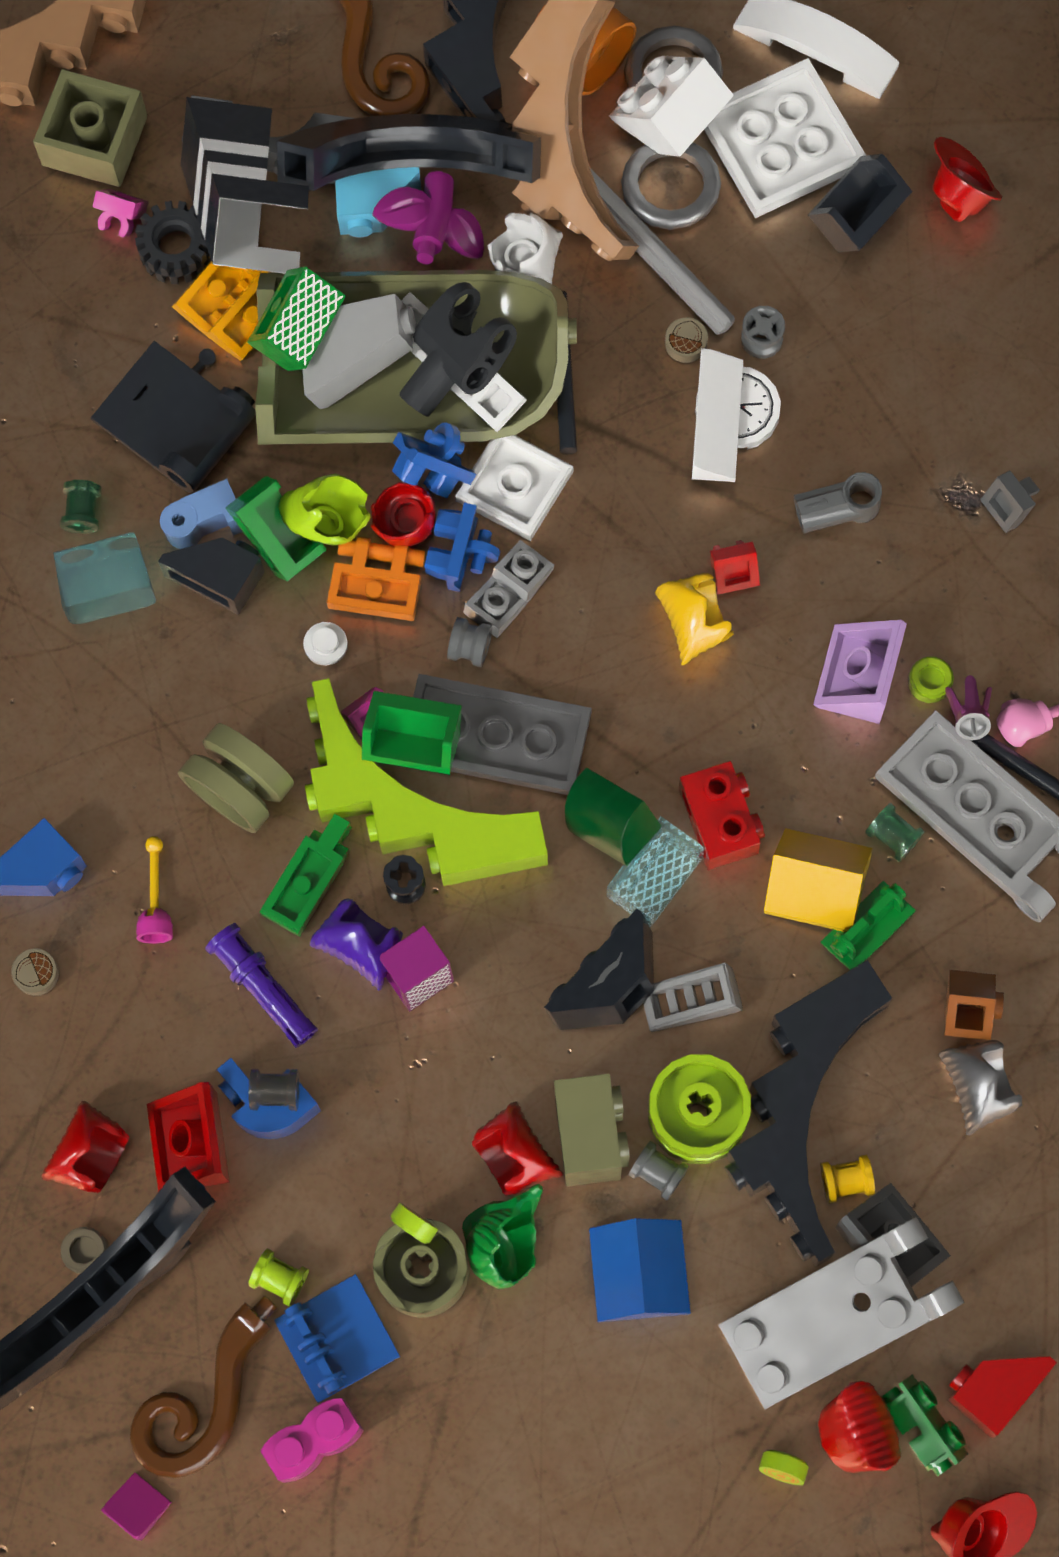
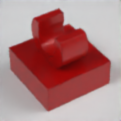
M738 540L734 546L720 548L719 545L713 547V550L710 551L717 595L760 586L757 552L753 541L744 543L742 540Z

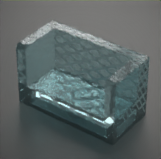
M661 816L658 819L662 826L660 830L628 866H622L607 886V898L630 914L637 908L643 913L650 928L701 862L704 855V847Z

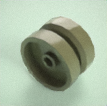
M218 723L203 740L205 750L212 759L203 755H191L178 771V775L194 793L221 815L242 829L256 833L270 816L267 806L261 798L272 802H281L293 787L294 781L286 770L259 746L229 726Z

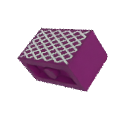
M422 926L380 955V961L387 970V981L409 1012L454 982L450 962L425 926Z

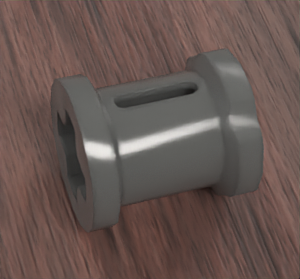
M649 1141L628 1175L633 1179L637 1177L642 1178L662 1192L661 1197L668 1201L689 1169V1165L684 1162L680 1165L657 1151V1144Z

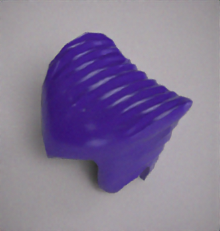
M347 898L338 904L329 918L320 926V929L312 935L310 946L323 950V952L329 953L330 956L337 957L338 960H343L347 966H352L361 976H365L366 980L370 981L372 986H375L379 991L382 989L384 977L387 975V970L380 961V955L399 943L403 933L396 927L391 929L384 927L360 909L353 899Z

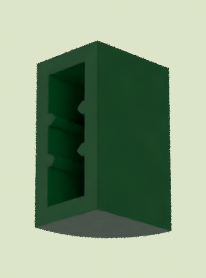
M587 767L574 781L566 799L565 821L569 831L625 866H628L662 827L643 800Z

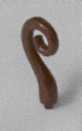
M339 0L346 14V30L341 60L342 76L346 90L352 100L370 116L417 114L426 103L430 92V78L424 65L408 53L397 52L382 57L373 71V80L377 88L382 92L390 91L392 87L391 76L399 71L405 72L410 76L411 88L406 95L397 99H385L376 94L368 85L363 68L365 50L373 20L372 0Z
M266 1295L253 1308L245 1302L232 1316L220 1337L215 1359L213 1412L207 1429L194 1445L179 1453L166 1452L156 1444L152 1435V1428L156 1418L164 1412H171L176 1415L178 1421L173 1432L174 1438L180 1442L188 1441L196 1432L199 1424L197 1410L189 1398L175 1392H162L150 1397L139 1407L131 1424L130 1441L134 1455L147 1471L161 1477H185L206 1467L223 1450L231 1436L237 1418L245 1360L252 1349L271 1329L266 1320L278 1309Z

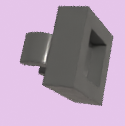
M1008 471L995 479L980 500L1004 532L1007 533L1017 528L1033 509L1036 503L1031 496L1039 493L1040 489L1031 477H1027L1019 482L1012 472Z

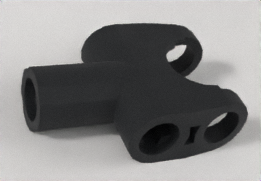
M457 283L447 289L429 308L415 328V333L413 334L414 342L428 356L400 391L399 395L408 405L424 416L429 417L454 383L465 394H475L484 389L502 367L516 342V328L506 318L502 317L491 320L484 327H480L475 333H472V323L477 314L476 309L480 304L481 297L480 293L470 283ZM468 294L464 302L454 307L462 296ZM504 330V334L499 341L493 342L496 335Z

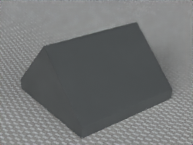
M889 1183L845 1215L835 1227L854 1251L917 1217L928 1239L895 1256L911 1287L951 1256L892 1183Z

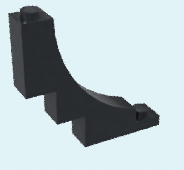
M443 0L444 11L455 25L423 43L425 66L462 116L506 123L503 115L498 110L502 107L501 84L495 67L494 47L498 25L508 0Z

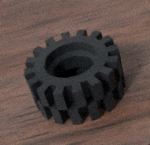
M165 201V210L160 211L158 205L151 207L152 217L146 213L141 217L143 226L137 224L135 230L137 238H135L136 246L143 266L145 265L147 272L151 276L155 273L158 281L164 283L166 277H169L171 284H179L178 277L184 276L185 282L188 283L193 281L191 273L195 271L199 276L204 270L203 264L208 265L211 262V258L194 205L188 210L186 202L179 201L178 208H174L172 201ZM182 231L191 237L190 246L181 253L166 254L159 248L160 240L170 232Z

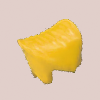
M701 573L688 578L668 581L658 586L655 591L657 598L661 601L665 612L668 614L671 627L675 631L674 635L677 637L678 650L680 651L679 658L682 660L681 665L689 663L692 658L697 657L700 653L706 652L709 648L715 647L734 635L731 622L724 621L717 602L716 583L711 580L714 577L710 573Z

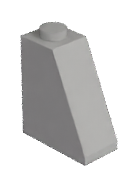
M396 294L341 305L306 369H302L305 396L319 409L328 408L413 350L411 333H415L416 319L412 308L406 307Z

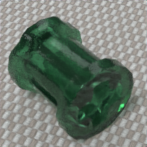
M75 479L65 482L63 484V493L67 495L65 516H62L60 519V527L65 531L77 534L97 532L99 521L95 518L96 500L102 495L101 485L88 480Z
M889 803L873 820L865 834L869 837L876 836L895 852L894 858L901 862L917 845L926 831L921 827L915 829L895 812L896 806Z

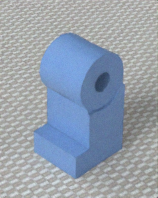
M228 480L220 481L165 507L160 516V525L172 546L182 549L197 545L203 536L227 526L230 527L233 536L242 532L225 509L236 499Z

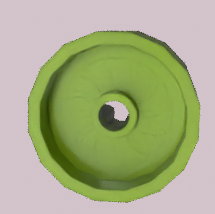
M690 1054L672 1061L658 1074L649 1096L648 1124L656 1143L669 1156L687 1164H709L726 1157L728 1151L740 1143L751 1115V1095L743 1076L729 1062L712 1055ZM696 1104L703 1105L707 1110V1116L703 1117L700 1112L691 1114L690 1109Z

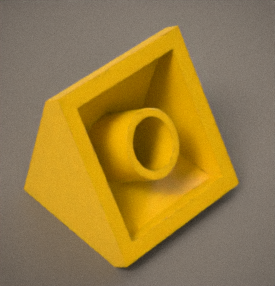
M785 828L773 855L764 914L847 932L855 924L873 848Z

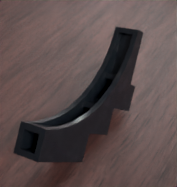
M868 960L774 1015L772 1021L774 1030L770 1032L771 1038L781 1054L785 1056L790 1053L792 1059L753 1081L749 1089L752 1094V1111L761 1123L768 1120L771 1126L729 1150L726 1157L730 1164L725 1166V1170L738 1191L746 1188L750 1197L763 1189H768L770 1194L765 1197V1200L778 1221L786 1218L795 1233L789 1237L793 1247L803 1261L810 1258L815 1267L832 1258L835 1251L818 1219L809 1186L806 1145L810 1113L820 1082L836 1054L862 1026L888 1008L892 1000L891 995Z
M186 1167L171 1175L140 1215L92 1264L36 1313L0 1340V1410L63 1368L80 1343L119 1318L137 1292L177 1265L192 1244L189 1238L216 1202L207 1192L204 1185Z

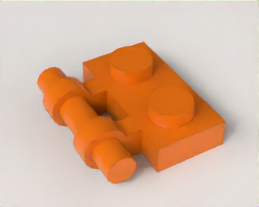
M358 536L357 540L338 545V555L353 557L352 565L334 562L327 599L328 609L414 621L421 586V575L405 572L408 565L424 568L426 550L413 549L409 546L372 543L371 538ZM369 560L392 563L391 570L367 567Z

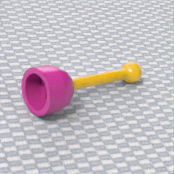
M151 836L145 843L146 850L150 853V908L144 910L138 917L136 938L143 943L158 944L173 939V924L169 914L159 908V852L163 848V842L159 837Z

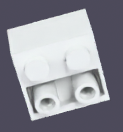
M659 56L646 66L643 78L635 86L621 94L617 100L618 106L609 117L613 122L658 154L681 156L734 95L705 58Z

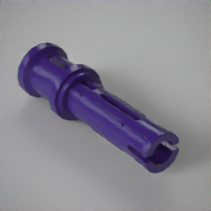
M237 923L230 924L208 942L205 950L211 955L215 954L231 972L230 980L238 985L243 984L276 1025L286 1034V1037L295 1048L300 1047L314 1036L318 1028L299 1009V1006L265 967V956L261 952L255 953L239 934L241 930Z

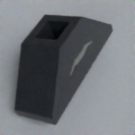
M636 908L628 918L620 920L614 926L610 937L597 951L590 952L583 959L579 970L567 983L559 985L552 992L549 1002L544 1008L554 1025L560 1030L624 1024L653 993V932L643 913Z

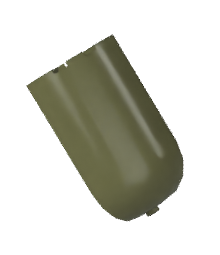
M494 270L314 272L346 295L341 305L396 294L402 301L411 292L429 309L451 286L461 282L470 283L480 293L481 297L480 304L476 309L477 314L473 319L472 333H475L480 327H484L488 322L499 317L506 318L516 328V342L497 373L527 401L498 432L451 389L429 417L424 416L408 405L399 395L400 391L422 364V361L410 351L330 407L319 409L304 394L302 369L287 371L262 354V366H258V385L255 402L258 445L393 443L398 432L426 442L424 440L425 432L429 429L434 431L438 425L446 422L459 429L461 442L488 441L516 435L542 419L562 392L568 364V344H577V318H568V302L560 288L542 278L517 272ZM260 273L257 286L258 322L283 279L284 273ZM468 294L462 296L454 307L464 302ZM504 330L496 335L493 342L499 341L504 334Z

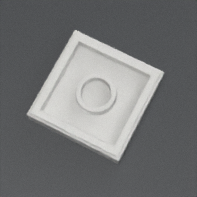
M516 435L490 440L472 469L477 474L471 485L463 483L455 496L456 502L462 505L464 503L477 505L476 513L531 541L574 472L573 466Z

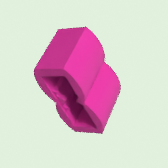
M342 1398L331 1399L312 1409L301 1425L289 1426L275 1433L267 1440L260 1452L278 1481L293 1482L304 1478L315 1470L324 1456L336 1455L351 1447L361 1436L363 1428L345 1400Z

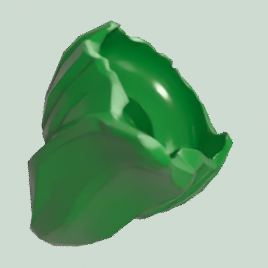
M540 1184L533 1185L528 1191L510 1200L492 1201L484 1204L470 1213L463 1221L462 1230L470 1267L477 1277L496 1289L510 1288L516 1285L521 1279L528 1276L531 1269L536 1266L534 1251L537 1239L533 1215L543 1192V1187Z

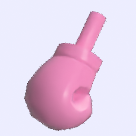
M1022 698L1008 700L1001 706V712L996 719L997 726L1008 743L1014 747H1021L1027 740L1038 737L1052 729V718L1059 716V704L1047 708L1044 702L1040 700L1034 703L1031 700Z

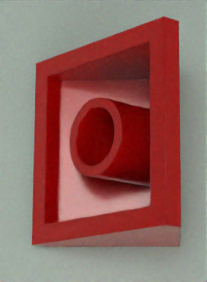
M200 1082L146 1104L158 1192L171 1175L183 1167H186L204 1187L230 1183L218 1095L210 1082Z

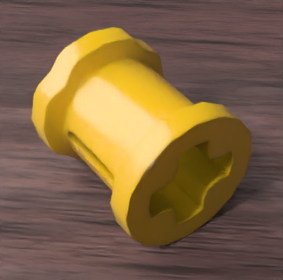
M867 1154L859 1156L857 1161L835 1165H831L828 1161L820 1163L822 1184L828 1203H835L837 1197L865 1193L866 1196H871L875 1194L874 1176Z

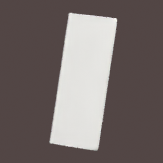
M701 348L692 479L735 482L743 359Z

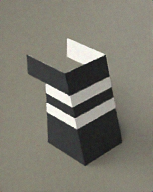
M187 97L180 165L212 264L284 274L287 270L299 268L300 252L258 247L262 203L308 209L309 186L266 180L272 108Z

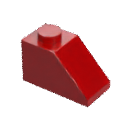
M1050 1356L985 1360L976 1364L973 1369L966 1363L949 1383L954 1392L947 1401L986 1435L994 1438L1004 1429L1057 1362Z

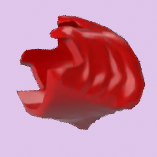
M81 1101L70 1125L67 1127L66 1133L62 1136L61 1142L57 1145V1149L48 1161V1165L44 1167L41 1177L46 1181L54 1180L56 1183L61 1182L64 1185H70L79 1190L99 1193L114 1171L129 1140V1135L116 1121H112L101 1111L91 1107L87 1101Z
M517 1101L510 1103L505 1110L496 1114L485 1126H481L474 1135L472 1146L487 1164L505 1196L517 1194L531 1188L533 1185L540 1184L542 1181L559 1178L564 1174L559 1169V1166L554 1163L553 1158L549 1156L548 1152L543 1149V1145L539 1143L538 1137L533 1133L532 1128L529 1127L528 1121L525 1119L524 1113L521 1112V1107Z
M865 1381L849 1383L840 1394L822 1409L818 1423L821 1445L832 1462L843 1471L852 1473L887 1471L898 1463L901 1458V1451L893 1417L883 1398L871 1383Z

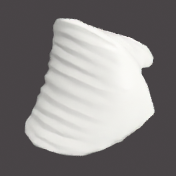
M531 212L530 216L520 213H509L505 217L507 230L488 245L490 259L495 270L526 274L542 278L552 284L555 257L563 237L562 232L553 228L538 215Z

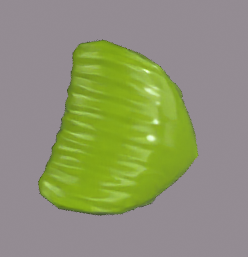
M336 473L318 477L304 486L287 491L281 497L278 507L283 522L292 532L309 540L328 545H342L352 541L371 518L370 513L365 508V503L368 499V493L356 481Z

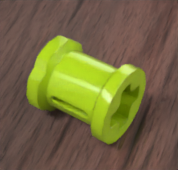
M267 1248L254 1267L248 1283L254 1289L260 1286L283 1298V1304L290 1307L300 1294L309 1274V1269L303 1266L297 1269L275 1258L274 1251Z

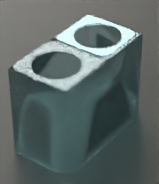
M134 532L53 553L62 609L72 624H83L145 608L156 602L141 547Z

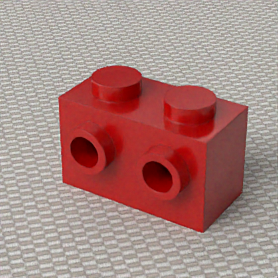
M728 761L680 777L679 792L707 870L718 868L759 853L760 839L765 838V833L758 813L750 814L745 798L750 797V791L743 772L735 773L732 762Z

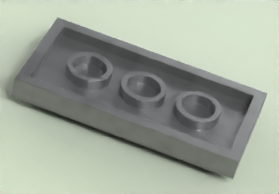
M418 674L413 697L462 705L460 738L451 772L568 795L571 786L578 777L591 718V708Z

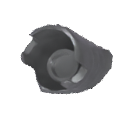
M989 1040L974 1045L960 1046L959 1048H948L939 1053L941 1061L950 1072L949 1076L953 1079V1084L956 1086V1094L960 1098L959 1103L962 1105L961 1112L964 1113L963 1119L965 1120L966 1135L974 1134L979 1128L992 1123L995 1119H1001L1022 1106V1096L1014 1094L1005 1073L1003 1062L1004 1045L1000 1041Z

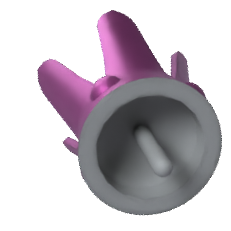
M969 675L965 679V705H961L951 687H946L945 692L951 705L950 708L956 718L955 729L957 734L966 740H977L986 736L991 729L988 708L992 688L988 687L986 689L983 704L980 705L976 679Z

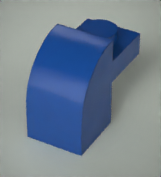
M232 1058L217 1068V1071L224 1079L218 1085L221 1091L235 1107L241 1102L245 1104L231 1117L241 1129L250 1135L262 1139L283 1138L298 1131L321 1112L318 1103L289 1069L259 1092Z

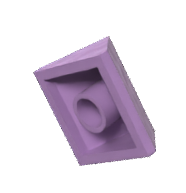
M903 620L835 624L813 705L819 709L880 724L907 623Z

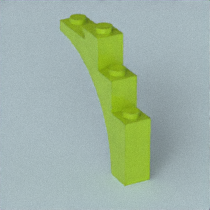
M330 679L312 682L314 696L306 698L311 724L319 722L322 738L314 739L319 765L327 764V766L310 769L313 783L305 784V791L309 810L318 809L322 823L329 822L334 814L344 819L374 813V815L365 816L370 842L379 841L382 854L435 844L434 847L427 848L431 873H441L443 886L548 865V853L539 811L507 815L467 812L435 803L402 786L373 761L362 760V747L354 739L338 709Z

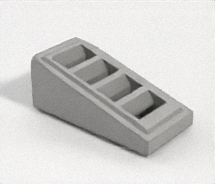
M726 963L654 983L653 993L643 1002L651 1032L743 1011L734 970ZM720 981L724 996L723 1000L717 1001L713 982ZM702 985L706 1005L699 1006L695 986ZM681 989L684 991L688 1010L682 1012L676 992ZM666 993L671 1014L663 1017L658 995Z

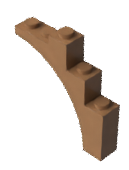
M57 0L42 12L11 27L0 29V101L9 106H20L21 104L36 106L47 63H51L61 69H72L73 67L87 69L98 26L115 33L124 31L138 33L146 0Z
M549 0L510 56L521 67L518 73L526 81L537 86V89L512 123V127L520 133L541 137L540 179L533 183L520 181L513 194L523 202L521 208L529 216L531 212L543 220H560L561 218V222L577 234L584 233L593 241L591 248L602 258L608 261L612 259L629 260L639 245L617 223L600 196L588 165L582 134V92L587 63L598 32L613 8L615 1Z

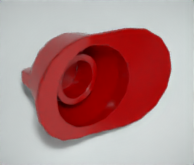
M943 136L935 139L933 144L941 160V165L933 184V191L940 199L942 208L954 221L961 222L968 215L978 214L992 199H1002L1001 193L994 187L981 162L969 150L954 140Z
M1017 1491L1003 1494L990 1501L963 1497L956 1500L948 1508L943 1519L931 1527V1536L940 1544L942 1550L949 1557H1012L1029 1541L1036 1525L1037 1510L1035 1502L1027 1494Z

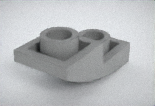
M520 540L494 567L492 577L465 604L463 613L479 625L483 623L492 625V635L498 638L536 594L553 571L554 564Z

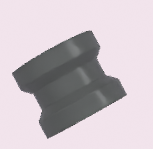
M758 306L746 313L742 324L741 344L750 356L766 359L780 351L785 332V320L782 314L770 306ZM758 334L765 335L767 339L760 337L756 338L755 336Z
M457 617L450 636L447 659L457 661L463 658L470 660L473 666L483 667L491 642L493 626L486 623L476 626L470 624L466 618Z

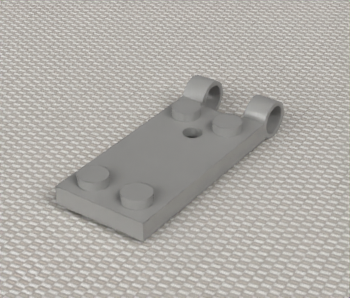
M935 710L876 772L875 778L1011 896L1024 914L1036 922H1041L1056 906V902L1043 887L1035 883L1028 875L1054 848L1059 853V816L971 740L961 738L957 734L955 726ZM1001 826H1009L1014 831V837L1011 840H1002L998 836L997 829Z
M917 1217L719 1324L764 1409L964 1303L953 1281L917 1298L899 1266L895 1256L928 1239ZM857 1293H865L869 1296L871 1305L868 1310H860L856 1307L854 1298Z

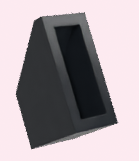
M224 538L164 553L158 560L165 577L237 615L240 614L265 572L259 552L254 547L240 540H237L234 544Z

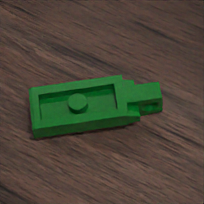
M334 814L323 833L314 829L309 837L305 836L260 910L262 916L298 937L301 936L346 862L345 858L350 850L343 846L352 830L349 821Z

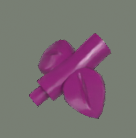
M433 171L427 174L424 192L411 187H399L388 192L374 207L372 216L379 222L395 229L416 231L413 247L417 251L418 262L422 264H431L433 262L434 255L441 252L444 241L451 249L463 256L473 259L483 257L484 238L481 226L471 212L461 208H452L454 180L445 172Z

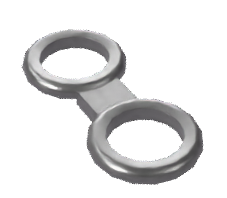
M675 25L656 28L641 36L628 52L624 67L626 83L629 89L643 78L642 65L651 52L662 46L679 45L691 49L700 58H705L721 79L723 75L720 54L710 39L694 29ZM694 142L681 156H674L684 158L694 164L701 173L704 183L703 191L697 200L683 209L666 210L657 208L645 199L639 189V177L645 167L658 158L671 155L658 154L647 145H643L634 152L625 164L621 179L624 200L638 218L650 226L669 230L689 227L705 218L717 203L721 188L718 166L708 151Z

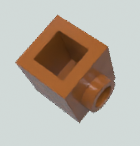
M958 970L949 971L944 1035L991 1040L993 1019H1002L1004 992H996V974Z

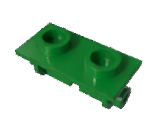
M883 880L859 904L855 924L847 932L832 930L820 943L851 970L871 957L916 912V909L904 900L907 894L898 884L893 883L889 886Z
M912 1374L898 1384L903 1393L895 1386L881 1397L887 1404L893 1421L902 1435L916 1425L920 1429L922 1434L910 1441L909 1445L926 1470L932 1469L938 1477L953 1466L948 1457L956 1465L968 1455V1452L963 1447L966 1445V1441L959 1428L952 1421L946 1422L935 1407L938 1404L936 1396L930 1387L923 1381L918 1382Z

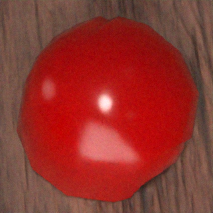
M398 482L384 489L375 503L371 505V528L391 546L412 547L420 544L431 534L435 526V502L430 493L419 485L413 486L408 483Z

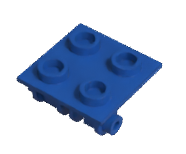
M356 1274L303 1304L298 1302L284 1311L285 1314L274 1320L317 1403L400 1357Z

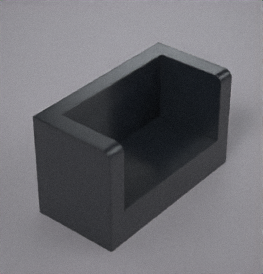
M883 154L861 156L808 216L837 252L860 251L913 191Z

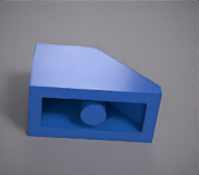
M43 818L0 857V896H55L61 890L66 892L73 888L83 876L82 871L87 865L73 847Z

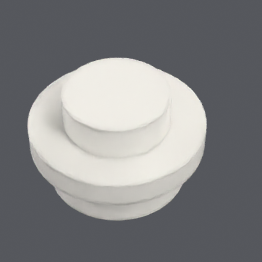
M321 622L312 626L307 631L303 643L308 658L314 663L324 666L340 661L348 647L347 637L343 629L331 622Z

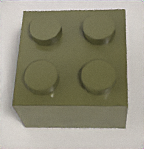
M61 69L33 140L42 166L121 187L148 117L141 91Z
M610 1074L554 1080L566 1187L621 1180L622 1167H629L630 1157L626 1132L617 1133L616 1122L623 1121L624 1113L620 1086L611 1087Z

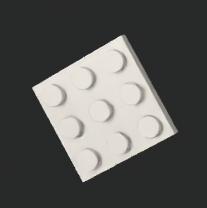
M809 58L734 92V96L704 129L755 218L842 178L861 156H866Z

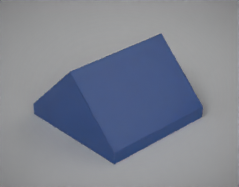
M635 1218L589 1228L598 1323L691 1314L681 1220Z

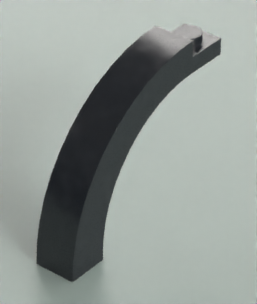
M436 114L369 116L314 126L290 134L277 141V182L306 185L312 191L351 175L383 169L409 167L464 169L533 183L540 179L541 137L512 131V124L488 119Z

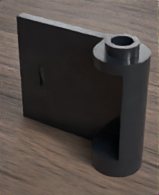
M154 340L91 416V420L178 487L189 493H194L254 419L256 410L253 407L255 400L245 390L238 386H235L233 389L223 387L219 390Z

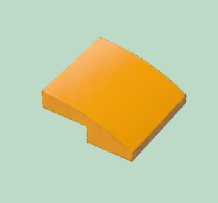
M211 261L172 307L209 339L241 361L253 348L247 341L258 323L257 286L260 273L269 272L213 265Z

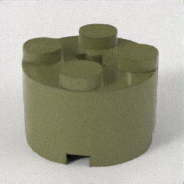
M433 1219L426 1220L439 1230L430 1243L424 1244L394 1224L380 1238L374 1254L373 1273L378 1289L392 1307L401 1313L416 1318L436 1316L450 1309L464 1293L469 1278V1262L460 1238L446 1224ZM419 1258L422 1262L429 1259L432 1260L429 1264L431 1273L424 1278L420 1274L414 1277L411 1276L414 1272L412 1265L414 1259Z

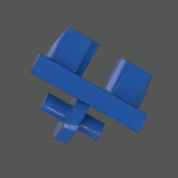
M446 422L438 425L434 431L431 429L427 430L424 435L426 442L398 432L393 444L401 453L392 471L401 481L415 486L427 468L430 472L423 484L439 496L448 498L458 481L471 485L477 474L473 470L461 465V458L457 454H461L464 451L465 444L460 441V431L456 426Z
M464 503L462 511L438 510L434 528L435 536L452 539L454 543L452 551L430 547L424 567L425 574L446 580L447 590L461 591L469 558L472 559L470 571L476 574H482L485 563H495L499 560L501 551L496 546L490 544L491 531L481 529L478 539L474 540L478 524V518L475 516L477 505Z

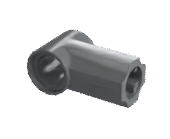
M859 472L851 475L845 482L794 495L796 514L803 534L850 521L866 523L873 520L880 510L882 485L874 475ZM858 491H864L869 493L873 500L867 504H858L851 499V495Z

